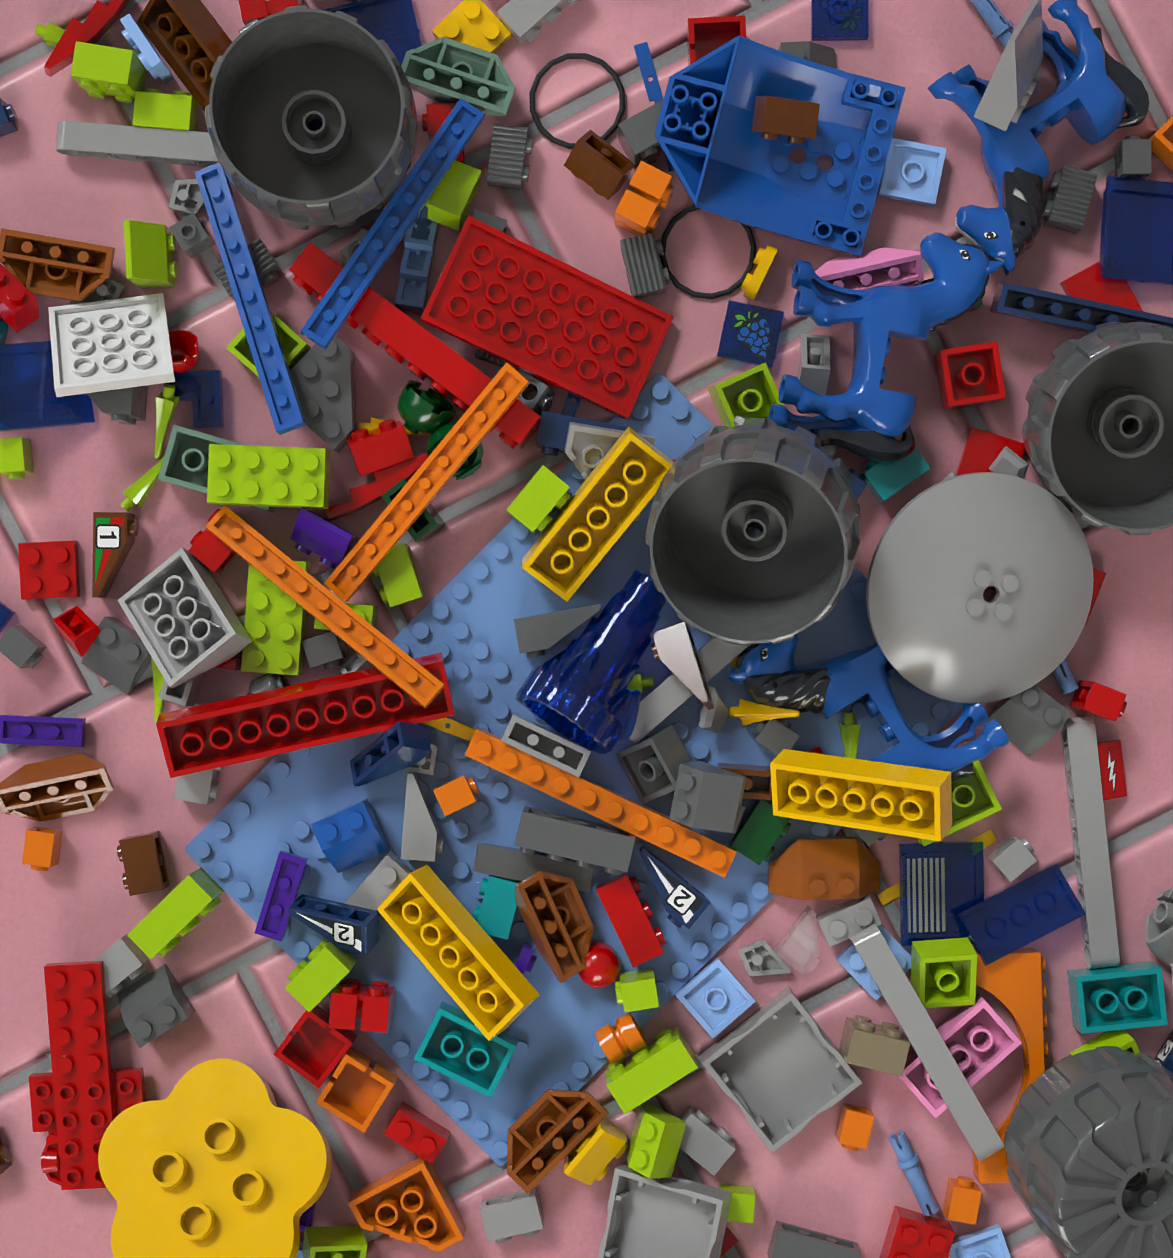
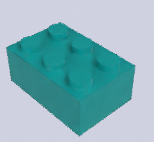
M1152 961L1122 964L1116 967L1067 970L1073 1027L1081 1034L1168 1025L1162 968Z
M442 1001L417 1050L414 1060L491 1098L517 1047L518 1038L502 1031L488 1041L464 1011Z

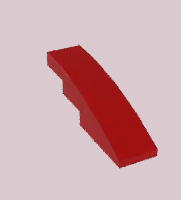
M97 0L84 23L72 18L44 65L45 73L52 77L73 63L76 41L96 44L117 21L130 0H111L108 6Z
M427 453L374 471L376 481L349 489L352 500L325 509L328 519L336 520L360 511L383 499L382 495L402 479H410L427 459Z

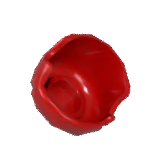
M170 331L169 337L174 372H186L199 361L198 338L190 331Z
M600 941L590 943L588 953L584 958L587 960L585 969L578 972L579 977L584 984L595 989L608 987L619 976L620 963L618 957L610 945Z

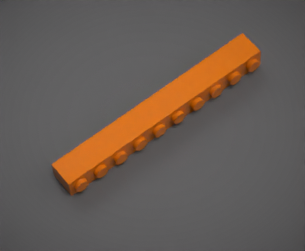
M480 727L476 729L465 756L725 878L737 853L730 845L692 827L669 819V816L582 775L580 777L572 775L502 742L501 737Z

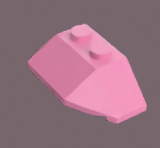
M886 247L862 252L861 256L849 255L829 260L815 271L826 282L853 290H867L876 286L887 285L916 286L924 280L920 251Z

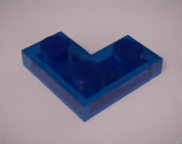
M222 371L174 372L175 382L164 383V385L170 384L175 386L174 396L180 397L179 401H192L193 428H224Z

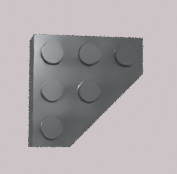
M335 336L326 350L315 343L290 370L307 426L328 446L339 453L347 444L346 439L352 437L351 434L357 431L356 385L354 377V352Z

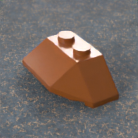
M1 228L0 262L32 294L81 302L111 276L115 253L114 247Z
M81 753L26 764L0 782V810L4 814L10 815L12 813L22 818L40 822L97 810L108 794L113 791L114 786L105 765Z
M855 837L798 839L776 859L768 863V892L802 901L860 899L880 890L881 862Z
M538 871L516 884L515 902L537 950L558 981L562 983L585 969L587 960L584 958L590 947L594 926L573 879Z
M547 1089L508 1128L507 1174L528 1194L609 1112L589 1092Z

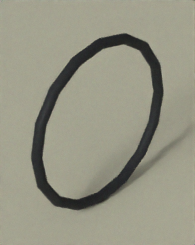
M567 53L549 61L536 75L529 92L530 113L537 129L550 142L568 149H573L576 143H568L553 137L542 126L535 111V92L541 78L552 66L568 59H586L601 65L613 77L619 90V111L614 124L601 136L603 140H606L618 128V124L625 111V90L617 72L604 60L587 53Z
M695 205L686 207L670 220L662 234L661 243L664 256L660 258L663 267H667L669 278L675 287L692 297L714 299L731 294L743 284L747 274L754 267L753 261L756 255V244L750 226L740 223L747 232L751 246L749 265L741 279L726 290L715 293L694 292L680 284L669 270L665 255L667 237L675 223L687 213L699 210Z

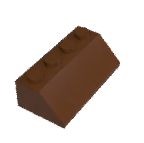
M149 0L137 23L205 111V107L209 105L212 84L210 74L218 56H223L232 41L201 0Z

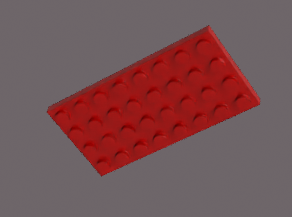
M468 215L420 321L627 420L673 320V316Z

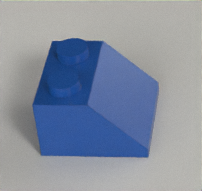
M368 798L311 824L323 853L337 873L390 850Z

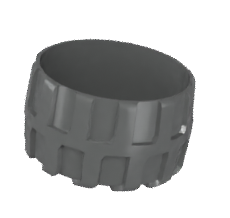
M307 5L286 7L285 11L272 14L259 21L255 19L239 30L240 35L230 44L223 56H218L210 74L212 84L209 105L205 107L207 130L212 140L216 157L233 186L248 202L260 211L284 221L290 227L308 230L309 226L327 225L334 229L347 228L356 225L357 218L371 209L379 210L384 208L397 191V186L403 175L412 165L417 135V114L413 93L408 79L390 47L384 40H377L361 26L359 20L341 11L332 13L324 10L308 9ZM320 120L323 122V125L318 131H311L308 129L311 121Z
M1115 321L1097 325L1096 331L1085 335L1079 340L1068 339L1051 353L1053 360L1045 371L1032 379L1025 397L1029 403L1027 419L1022 426L1023 442L1034 471L1044 488L1059 499L1072 514L1095 527L1115 528L1128 535H1149L1154 530L1173 526V328L1144 322L1122 323ZM1127 418H1133L1134 425L1129 430L1123 431V422Z
M747 418L743 425L731 428L716 426L700 435L692 446L675 460L663 477L655 494L645 538L646 544L650 546L651 578L657 591L663 593L682 621L693 629L698 628L707 634L720 638L722 642L735 645L767 642L776 644L793 639L797 633L803 631L816 621L821 622L830 614L837 604L842 589L850 579L857 561L861 540L860 505L857 504L851 488V474L842 459L834 460L821 447L820 439L810 431L800 426L794 431L777 426L776 422L768 418ZM758 522L763 528L750 527L749 523Z
M1117 1046L1096 1047V1049L1080 1052L1072 1056L1069 1055L1057 1061L1051 1068L1039 1076L1033 1084L1027 1087L1018 1100L1019 1103L1014 1110L1010 1124L1006 1128L1004 1148L1008 1163L1007 1175L1014 1191L1043 1233L1068 1258H1173V1073L1144 1053L1135 1054L1122 1050Z

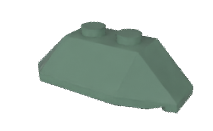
M445 37L406 51L401 67L412 89L430 99L445 104L457 103L461 98L485 113V116H507L515 92V86L497 54Z

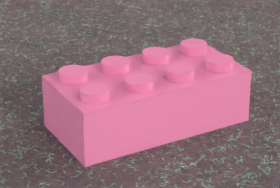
M978 993L975 997V1005L960 1007L936 1028L970 1087L975 1085L1022 1044L1018 1037ZM912 1049L907 1055L903 1076L899 1077L930 1113L937 1118L948 1107L915 1050Z

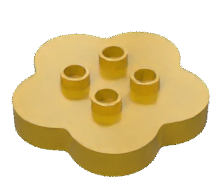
M226 1058L212 1059L196 1065L182 1076L166 1099L142 1102L129 1107L110 1123L102 1137L98 1154L99 1170L105 1186L117 1201V1210L111 1228L114 1258H296L300 1243V1217L322 1195L330 1178L332 1155L327 1138L311 1120L295 1111L279 1108L267 1082L247 1065Z

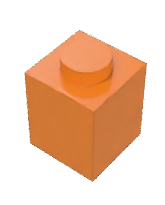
M464 774L436 787L433 792L444 815L447 816L478 800L476 794L480 793V790L474 778L469 779L467 774Z
M39 827L26 830L22 864L31 865V869L36 871H48V868L59 863L63 831Z
M843 1102L835 1134L843 1148L852 1151H858V1148L867 1150L875 1117L871 1109Z
M958 1176L957 1179L948 1178L942 1210L947 1220L976 1225L982 1191L972 1178Z

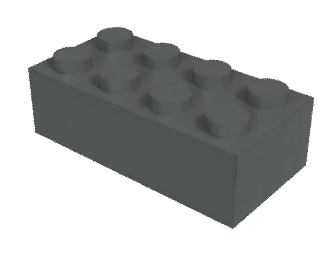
M524 806L514 845L519 846V851L526 854L536 855V852L540 851L548 853L547 858L564 862L565 858L576 860L575 864L578 866L592 868L594 864L604 867V872L620 875L621 871L628 872L636 838L635 835L620 828Z

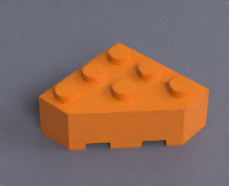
M421 1157L354 1191L348 1202L362 1229L372 1232L373 1230L388 1234L391 1238L404 1242H415L428 1246L427 1249L440 1252L464 1239L467 1227L434 1165Z

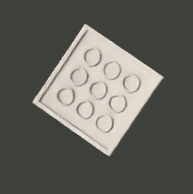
M163 293L48 307L54 389L57 397L175 382Z

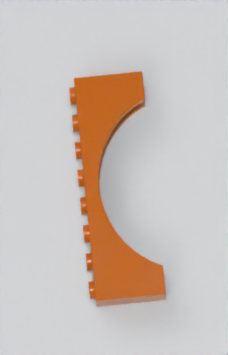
M1035 948L975 950L977 953L976 985L992 993L1004 1005L1016 1025L1020 1041L1022 1042L1023 1076L1019 1094L1009 1115L996 1129L1003 1144L1006 1128L1010 1124L1021 1095L1030 1084H1033L1039 1076L1047 1071L1044 1068V1058L1048 1057V1045L1043 1037V1029H1047V1016L1043 1012L1042 1001H1046L1045 984H1042L1041 973L1045 972L1046 966L1044 956ZM1005 1148L982 1161H979L973 1152V1174L979 1183L1010 1182L1007 1175L1008 1163Z

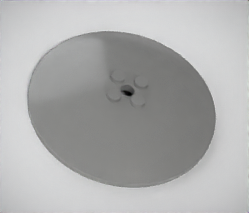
M977 472L946 479L921 492L908 502L887 526L877 544L869 567L866 589L867 612L875 640L885 658L902 677L917 688L938 698L961 703H986L1019 694L1039 683L1062 663L1072 650L1084 628L1093 595L1094 579L1090 550L1086 538L1072 513L1053 494L1033 482L1009 474L995 472ZM989 586H994L996 589L995 597L990 601H985L983 598L984 590Z

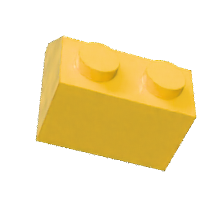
M605 1117L565 1156L564 1173L588 1185H591L595 1179L600 1181L608 1172L609 1167L607 1165L614 1157L618 1159L626 1150V1133Z

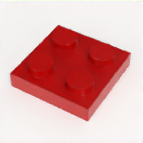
M77 541L18 543L22 600L80 597Z

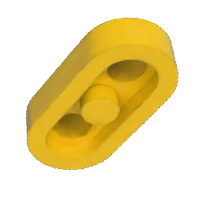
M767 245L766 249L760 247L753 261L758 266L753 275L747 274L741 286V289L745 290L744 297L752 301L754 300L778 251L777 248L771 245Z

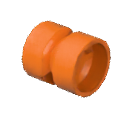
M631 1012L617 1018L616 1025L612 1026L608 1023L595 1030L597 1040L611 1064L625 1058L628 1050L634 1053L647 1046L646 1039Z

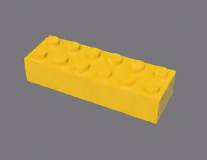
M628 427L523 557L522 568L567 602L655 495L663 477L674 461L632 428Z
M783 749L770 763L774 816L940 842L952 827L951 772Z
M428 865L409 873L377 908L384 919L488 1041L504 1031L540 995Z

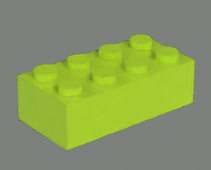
M209 444L207 503L214 505L329 509L331 452L326 448Z
M294 561L311 575L312 563ZM250 564L244 628L252 642L243 649L241 671L304 675L305 650L302 641L306 640L308 612Z

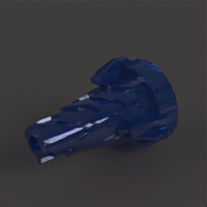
M634 570L622 590L610 599L599 617L595 618L593 616L581 636L576 640L573 638L567 649L543 663L537 669L532 670L516 695L524 707L549 727L566 738L599 754H607L612 751L617 741L629 739L636 724L642 693L638 690L631 691L627 687L641 667L637 663L651 643L652 638L650 635L661 617L659 614L666 603V598L662 592L657 591L651 576Z

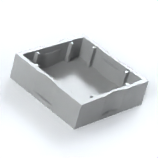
M789 986L700 1055L703 1066L725 1094L741 1108L747 1122L772 1153L802 1131L816 1115L834 1106L862 1084L858 1074L850 1064L845 1062L840 1051Z
M625 1161L617 1166L614 1171L607 1207V1227L601 1240L598 1258H720L732 1192L672 1175L670 1178L649 1179L629 1168L628 1162Z

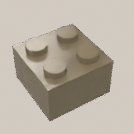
M855 1015L854 1019L846 1017L839 1051L845 1062L903 1076L910 1041L904 1035V1032L899 1030V1026L890 1022H882V1025L871 1023L872 1020L870 1018Z

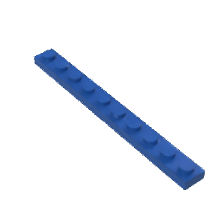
M460 98L300 330L303 336L323 349H327L485 118V113Z
M218 162L196 171L195 175L276 432L281 435L307 424L229 179Z

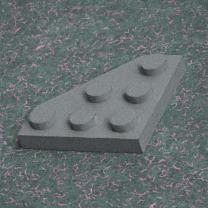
M569 422L564 449L565 453L577 467L584 480H586L625 431ZM638 433L654 446V436ZM640 513L634 520L639 521Z

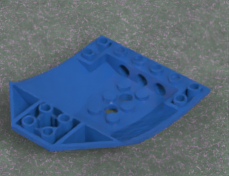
M739 35L669 77L654 136L695 207L774 234L861 256L906 87L821 65ZM773 96L819 103L820 109L816 138L805 140L804 145L787 143L788 137L778 136V141L761 139V133L752 132L756 97ZM793 148L804 150L806 158L802 163L791 161L789 153ZM821 156L829 157L832 160V168L826 171L821 170L817 166V159Z

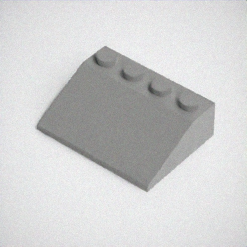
M1041 0L1031 1L1010 36L973 116L1004 131L1007 130L1011 121L1017 123L1044 72L1039 69L1044 59Z
M180 548L118 600L170 688H174L230 660L252 642V639L206 566L184 548Z

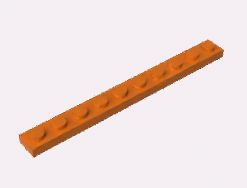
M506 362L324 584L344 602H348L530 384V381Z
M224 505L205 526L213 535L425 709L445 687L435 676L227 506Z

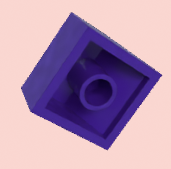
M301 508L290 539L297 543L296 549L309 556L313 551L322 556L320 559L321 563L335 569L336 565L339 566L360 538L316 513Z

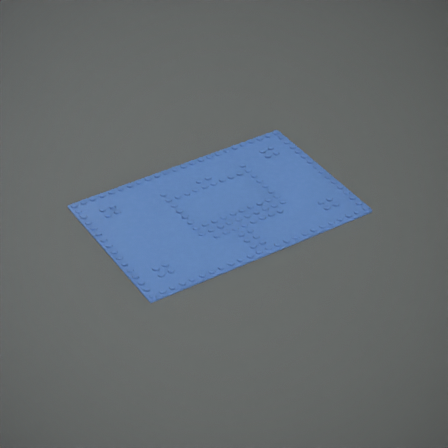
M662 374L656 375L640 391L627 420L616 415L609 422V424L630 427L640 434L654 436V446L671 460L680 457L700 435L715 427ZM572 461L556 475L570 487L571 492L569 495L571 498L585 481ZM655 495L640 512L639 521L633 520L567 602L522 568L523 557L543 533L538 531L535 535L513 518L392 642L413 659L442 653L455 716L447 718L474 729L480 727L502 738L513 714L521 715L592 749L581 775L641 803L615 755L633 745V743L615 723L672 673L660 659H655L651 649V644L655 643L652 633L684 622L677 616V612L666 600L663 593L657 591L650 575V546L646 544L645 538ZM556 509L550 517L554 520L560 510ZM854 567L850 579L842 589L837 604L830 614L821 622L816 621L803 631L797 633L799 640L794 653L795 668L818 666L834 657L851 651L865 649L876 643L867 612V578L856 567ZM600 604L601 610L551 648L544 649L545 655L527 658L526 653L520 654L514 619ZM687 625L691 630L697 651L712 639L710 634L698 628L693 629ZM751 643L741 654L760 643ZM728 663L707 682L708 686L716 688L729 709L731 706H739L740 699L758 703L747 691L744 684L734 683L729 680V672L735 670L731 663ZM642 673V677L653 676L654 687L644 688L643 693L610 691L579 693L576 691L578 686L607 682ZM900 674L888 678L898 709L907 725L920 736L935 735L963 707L964 703L941 699L924 692ZM694 694L642 738L644 739L655 732L673 725L692 762L702 761L718 767V763L770 766V763L777 756L753 739L756 735L753 730L758 722L743 725L740 718H732L728 714L722 730L718 734L700 727L701 717L699 712L704 705ZM863 697L828 719L822 713L814 714L811 711L800 713L798 717L784 718L792 724L790 730L800 736L791 750L807 752L820 746L825 755L845 757L838 723H844L843 712L848 711L855 712V722L861 724L856 759L869 761L892 747L893 743L891 741L887 743L880 734L878 728L881 727V724L876 716L871 718L863 707V703H865ZM419 723L416 725L427 727L430 743L438 746L434 775L416 773L438 825L439 837L444 838L443 854H437L435 862L401 859L408 771L403 769L359 787L353 784L350 760L386 731L278 754L186 846L185 851L256 923H258L274 867L281 850L308 858L296 899L301 894L345 903L385 856L392 851L412 869L411 872L428 865L473 917L475 906H481L484 897L479 895L483 878L489 879L488 874L473 871L478 842L520 849L519 846L514 844L524 806L612 827L616 826L465 756L470 741ZM446 723L445 727L449 728L450 724ZM464 774H467L469 779L473 777L480 790V793L476 794L478 800L445 816L433 790ZM675 791L648 801L643 805L670 817ZM368 798L390 850L337 873L323 853L311 824ZM742 799V804H744L745 810L743 812L738 828L746 818L747 814L749 813L757 799ZM790 818L788 822L791 823V826L783 838L778 836L773 844L776 849L768 862L763 860L759 866L737 851L725 878L635 836L636 839L627 873L630 878L636 877L642 892L638 893L642 904L648 903L654 915L650 919L653 928H660L666 940V943L662 945L664 949L663 954L636 967L632 966L596 891L597 885L618 875L604 872V867L595 865L590 891H578L594 926L590 943L600 941L613 947L620 963L619 976L615 982L620 981L621 972L653 968L659 1007L631 1011L640 1029L775 895L768 892V863L776 859L798 839L832 838L843 826ZM694 828L728 845L735 835L734 833ZM642 846L709 898L710 904L690 929L684 925L679 928L667 918L669 913L666 911L640 855L639 849ZM537 851V852H536V853L548 854V853H544V852H540V851ZM517 906L508 940L489 936L514 965L524 943L535 947L532 954L537 956L531 972L525 970L523 976L540 995L504 1030V1032L518 1038L517 1047L490 1098L414 1060L417 1050L441 1002L444 1001L460 1010L462 1009L379 913V941L367 955L355 954L349 951L358 961L340 982H344V979L353 978L361 980V984L372 985L373 981L389 982V986L396 987L394 1017L387 1033L365 1032L497 1165L502 1166L507 1162L508 1128L547 1089L578 1091L609 1061L597 1040L595 1030L608 1023L612 1026L616 1025V1019L628 1013L624 1011L623 1004L618 1005L615 982L608 987L595 989L584 984L577 973L560 983L537 950ZM292 915L283 941L274 940L297 964L303 959L308 963L310 959L307 956L323 939L327 943L329 942ZM336 986L328 993L330 997ZM356 1019V1023L361 1027V1019Z

